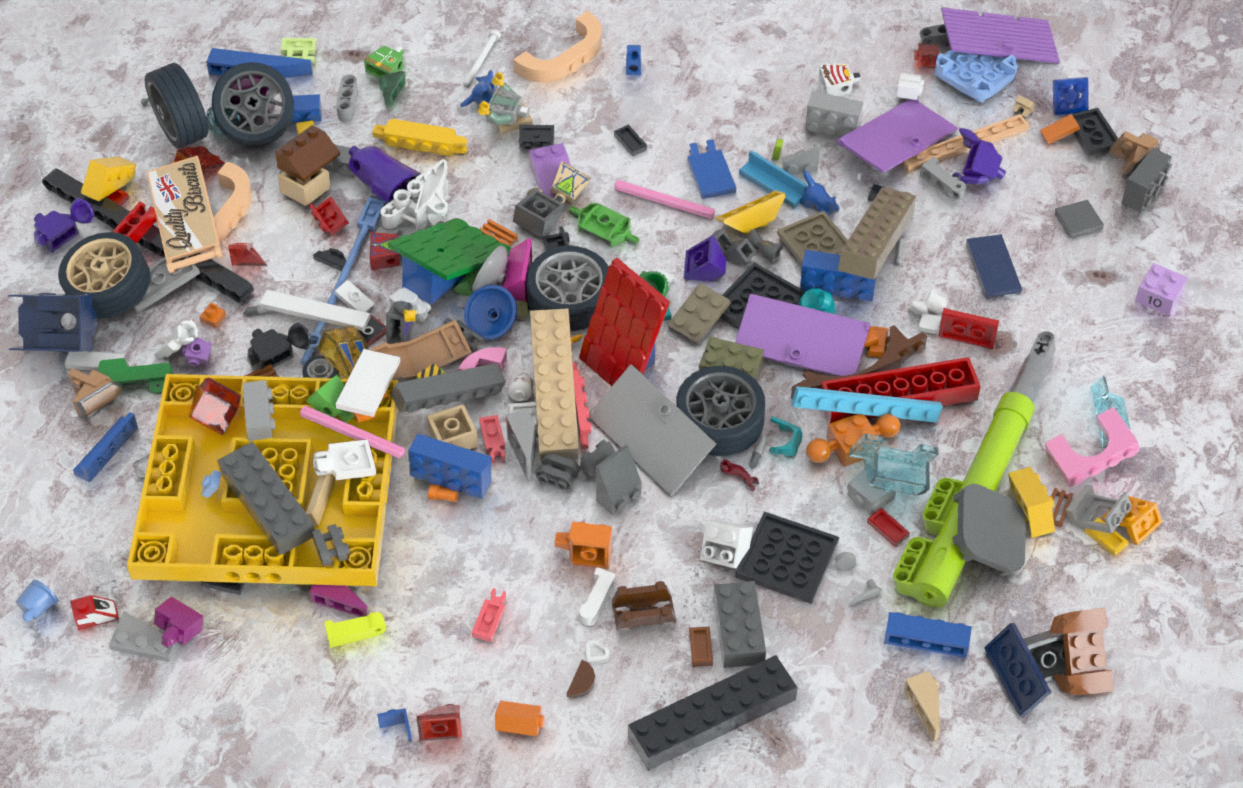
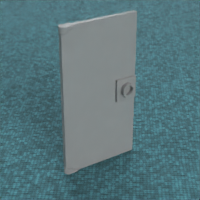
M632 364L589 412V418L620 447H623L625 444L629 447L633 460L670 496H673L679 490V487L716 445L705 432Z

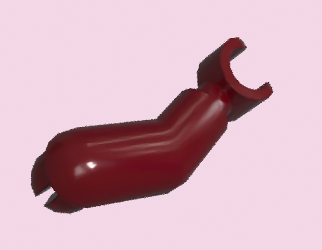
M727 459L720 463V469L723 473L738 476L743 482H747L750 491L755 490V486L751 484L759 485L758 478L751 477L741 465L730 463Z

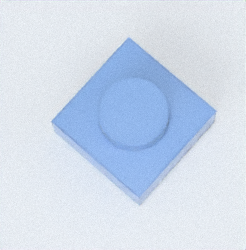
M214 470L209 476L206 475L201 483V486H203L202 496L209 498L218 489L221 478L220 472Z

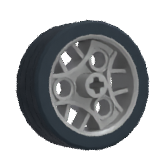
M560 246L543 252L535 258L527 272V302L530 311L568 309L570 331L588 328L591 317L595 312L601 287L604 286L609 267L608 264L597 253L579 246Z

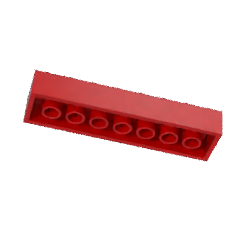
M969 357L821 381V389L941 402L942 406L978 401L981 388ZM825 411L829 424L856 415L853 413ZM865 415L867 419L880 417Z

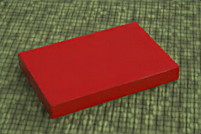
M943 308L938 337L993 349L999 320Z

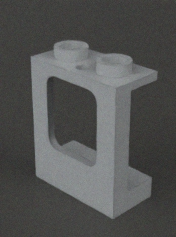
M1085 484L1066 509L1070 525L1112 534L1130 511L1131 503L1127 492H1124L1117 500L1095 495L1093 486ZM1099 508L1111 509L1104 518L1106 524L1090 521Z

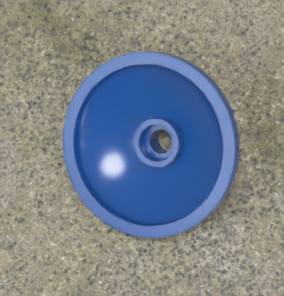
M487 285L476 290L469 297L464 309L466 326L486 340H495L507 334L513 327L517 317L515 298L507 289L498 285Z

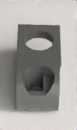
M944 24L925 27L919 33L924 47L944 43L946 46H949Z

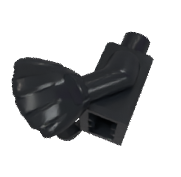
M299 322L294 323L289 328L288 335L277 333L274 329L264 333L261 329L254 330L252 332L253 338L250 340L251 347L247 353V362L251 367L258 364L260 369H264L265 366L270 364L274 368L294 357L292 345L303 350L310 348L311 335L309 330Z

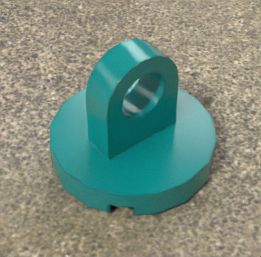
M813 288L806 291L800 298L799 306L831 314L835 313V303L830 292Z

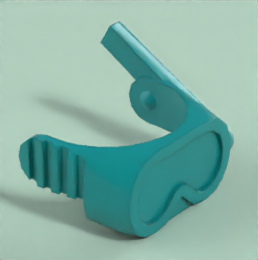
M771 416V422L778 424L779 429L782 431L793 432V437L783 446L770 447L769 452L774 455L784 454L785 457L796 456L803 438L801 428Z

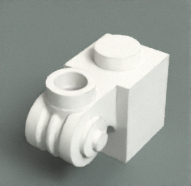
M405 287L389 297L390 308L396 301L411 303L413 310H416L417 313L415 315L417 322L425 321L428 317V312L431 310V306L427 302H422L418 295Z

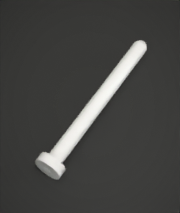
M491 30L488 34L489 39L464 79V86H469L494 42L499 41L501 35L498 31Z

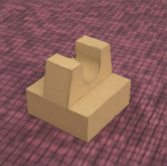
M1018 95L1013 112L1017 114L1020 109H1023L1022 117L1027 118L1036 107L1034 102Z

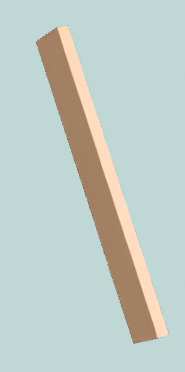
M1019 114L973 132L979 139L993 143L1029 130V124ZM960 135L929 146L923 152L910 157L901 164L909 173L920 169L932 157H935L940 162L970 151V148L964 146L963 137Z

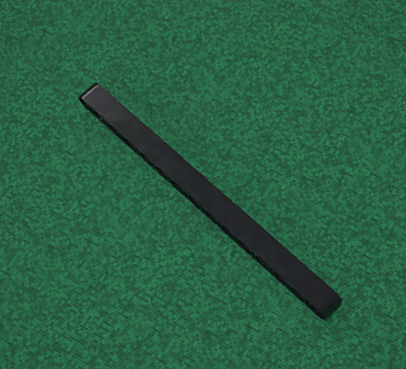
M57 168L42 179L46 189L71 204L77 198L87 201L91 205L90 207L93 208L94 218L113 229L130 212L107 197L97 201L81 194L83 183ZM153 225L137 243L164 258L165 253L160 230ZM197 253V254H194V255H190L189 258H190V257H193V256H196V255H199V254H202V253ZM212 259L195 264L200 271V274L195 276V278L237 303L244 301L254 291L249 281Z

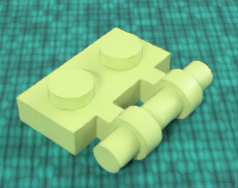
M282 38L281 54L287 55L285 57L310 59L312 63H315V56L308 55H315L316 38Z

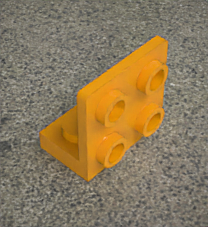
M1128 496L1131 509L1122 519L1119 526L1126 527L1131 543L1138 545L1162 523L1157 503ZM1109 509V510L1102 516V520H1103V521H1105L1104 518L1107 516V514L1110 512L1111 509Z

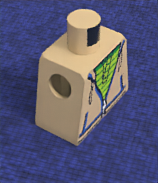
M562 161L550 192L556 195L554 199L562 204L565 201L572 204L588 186L591 177Z

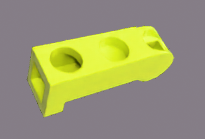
M379 612L333 623L332 620L324 621L330 648L383 634L387 629L383 614Z

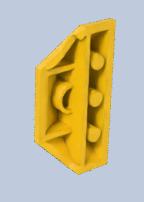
M775 190L719 215L715 219L728 227L748 234L751 229L767 226L769 222L775 220L785 199V193Z

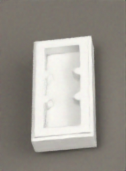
M349 280L345 281L334 292L339 299L354 310L368 312L375 305Z

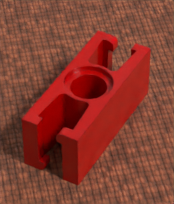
M139 201L112 232L128 236L137 244L157 221L155 208L150 206L146 212V205Z

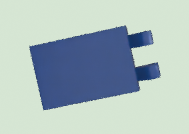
M706 140L707 152L699 154L697 143L689 144L691 150H689L690 156H687V162L701 198L706 199L736 193V185L722 150H716L714 140Z

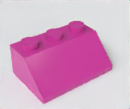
M529 238L510 249V255L507 256V270L504 272L506 274L503 280L505 283L501 284V287L507 289L515 300L525 302L527 301V272L533 262L532 239Z

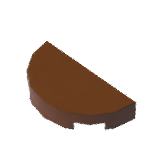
M581 660L567 691V697L577 698V696L584 695L585 693L588 694L594 687L595 673L588 662Z

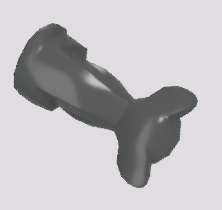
M750 230L749 242L755 249L759 248L772 263L780 258V252L784 245L765 241L756 230Z

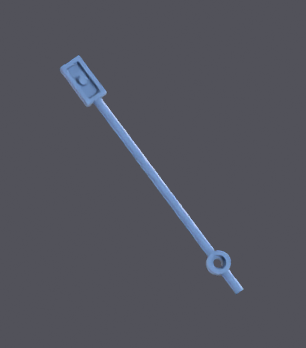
M368 197L357 221V228H361L327 304L335 305L338 298L334 294L335 290L346 281L368 230L375 231L381 218V209L386 205V202L383 200ZM319 321L314 333H309L311 335V344L302 357L301 365L304 366L306 361L311 358L313 352L319 351L323 347L321 334L326 322Z

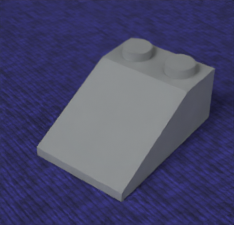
M526 408L507 414L506 426L507 439L527 481L530 482L532 481L538 433L535 428L537 426L536 417L534 414L531 415L529 409Z

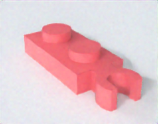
M498 415L479 418L486 453L490 452L491 462L495 463V456H500L502 461H505V442Z
M494 588L490 593L491 600L485 599L472 630V637L489 642L493 640L505 610V604L502 603L506 601V592L503 591L502 595L497 597L496 589Z

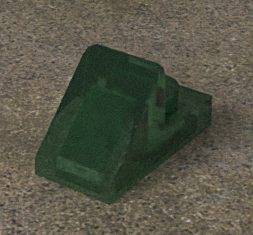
M404 71L379 77L380 90L383 91L385 105L392 106L406 84Z

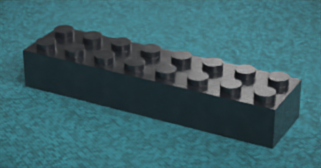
M774 655L628 724V739L649 771L795 701L798 687L777 655Z

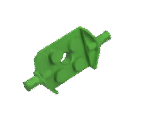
M590 203L581 210L574 206H571L569 209V213L578 216V232L582 228L609 241L610 247L625 241H630L637 245L640 240L639 237L631 234L630 218L599 203Z

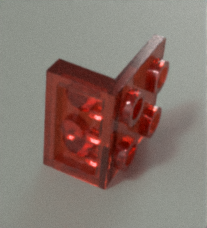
M204 146L187 147L177 150L173 162L198 156L203 175L205 169L223 167L225 164L219 156L212 154Z

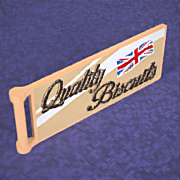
M194 156L147 171L169 273L211 258L223 257L199 157ZM213 248L215 249V250H212V251H209V252H206V253H203V254H199V255H196V256H193V257H190V258H187V259H184V260H180V261H177V262H174V263H173V261H175V260H178V259H181V258H184V257H187V256H190V255H194V254H197V253H200V252H203V251H206V250H209V249H213Z

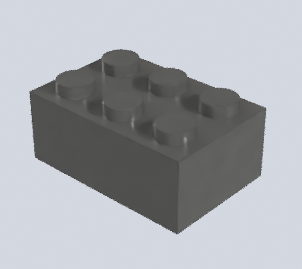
M1152 148L1128 178L1121 204L1140 213L1144 207L1147 208L1152 201V197H1156L1160 187L1165 186L1169 177L1167 174L1172 168V164H1170L1172 156Z

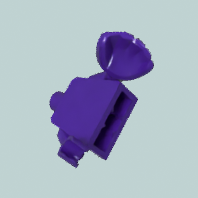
M959 128V132L963 137V144L965 147L970 148L962 172L964 176H961L958 172L953 173L952 176L957 177L965 184H985L995 178L1001 180L1005 176L1006 171L1000 168L1002 156L998 154L994 145L991 142L979 139L969 129Z
M77 198L70 206L71 214H63L56 211H51L45 216L42 213L36 214L34 217L35 232L33 233L35 244L41 247L45 245L53 253L79 234L76 222L83 224L93 222V208L90 207L91 205L87 201Z

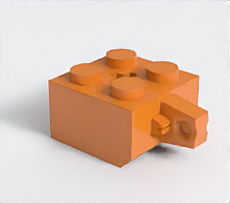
M572 522L570 532H556L555 547L569 550V560L573 565L609 569L612 553V526Z

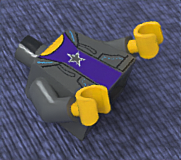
M396 301L387 312L386 339L388 344L407 342L414 321H416L415 315L417 314L416 310H413L411 303Z

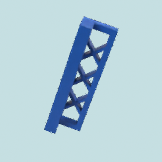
M129 412L126 417L121 416L73 469L74 475L91 482L138 429L135 414Z

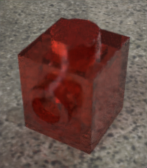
M918 43V49L914 50V60H917V67L935 68L937 56L939 55V44Z

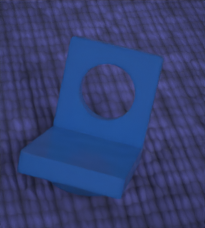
M406 708L391 709L377 714L379 728L405 723L408 740H412Z

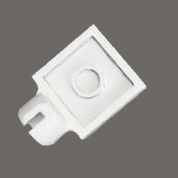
M192 320L180 322L173 329V334L154 355L159 360L164 356L168 358L173 352L178 351L182 345L193 342L198 334L196 324Z
M368 440L328 444V451L314 453L313 466L317 470L315 473L318 476L332 474L336 480L376 475V468Z

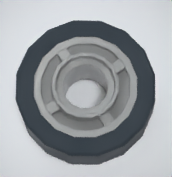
M328 356L310 358L306 361L302 370L303 378H333L336 375L340 377L337 362Z

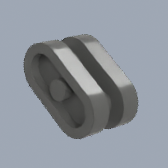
M546 453L542 459V465H539L535 472V476L543 484L553 485L560 490H568L574 482L573 478L577 477L581 468L578 463L571 459L553 453Z
M336 524L327 526L328 533L322 534L320 529L311 531L314 545L323 567L332 564V557L337 556L340 562L347 560V555L350 554L347 542L343 543L342 541L344 538L343 531ZM331 540L333 549L328 550L325 542Z

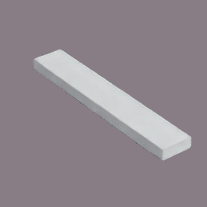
M266 290L259 303L260 308L361 331L365 330L371 318L370 313L270 290Z

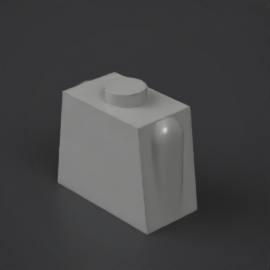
M867 464L848 483L847 495L856 505L861 506L871 514L895 499L897 487Z

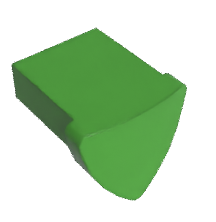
M478 269L467 273L464 280L457 283L454 291L461 295L471 296L473 294L472 286L479 272Z

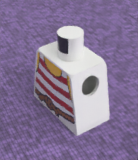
M820 64L819 80L824 94L834 96L850 94L852 92V84L861 82L860 73H850L849 67L846 64Z

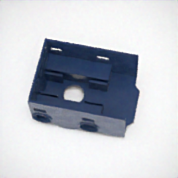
M21 293L8 295V297H23V303L18 307L19 335L23 338V346L9 348V350L93 351V336L97 328V316L92 306V294ZM66 313H70L76 318V325L71 330L65 329L61 324V318Z

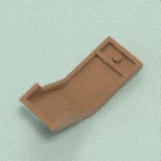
M456 320L410 341L389 345L385 342L370 349V351L400 357V364L392 380H398V382L416 379L417 373L432 364H435L440 369L472 354Z

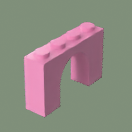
M1114 407L1097 415L1098 426L1109 441L1106 449L1100 454L1090 457L1077 454L1062 434L1045 442L1047 454L1069 487L1079 485L1085 479L1096 476L1102 470L1114 467L1121 460L1131 458L1139 452L1137 439Z

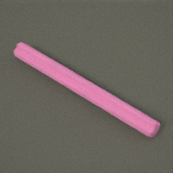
M617 180L614 185V189L702 217L713 219L715 215V209L628 182Z
M303 406L300 411L301 416L355 440H368L369 446L397 458H402L405 453V448L313 408Z

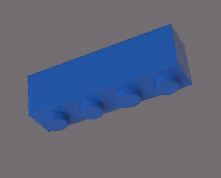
M889 612L884 644L967 658L972 626H967L963 623L945 622L940 619L933 620L922 616L905 615L900 612Z

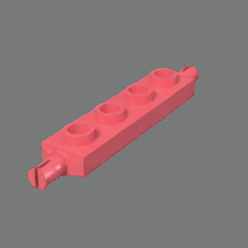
M572 363L576 416L579 430L578 438L581 449L585 450L589 448L588 434L591 433V423L586 421V418H589L588 407H584V403H587L586 391L582 392V388H585L584 376L580 377L577 364Z

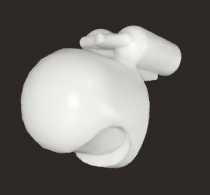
M932 288L925 302L914 300L909 310L919 316H922V313L928 314V311L933 314H941L943 308L947 307L948 301L945 296L936 293L935 289Z

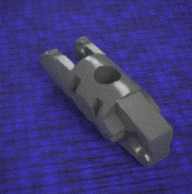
M447 317L443 323L447 324L453 320ZM457 320L470 349L474 352L478 351V348L472 343L473 340L476 339L480 343H484L486 339L467 327L460 320Z

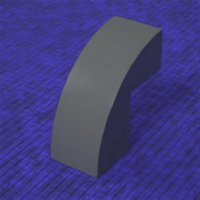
M724 229L717 230L712 234L716 238L726 260L729 262L745 264L757 253L747 238L733 242Z

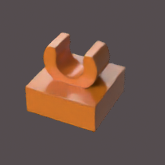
M211 302L199 316L200 322L216 328L226 316V312L219 308L217 304Z

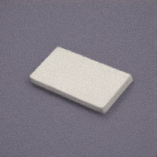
M363 349L336 402V409L374 417L400 364V357Z

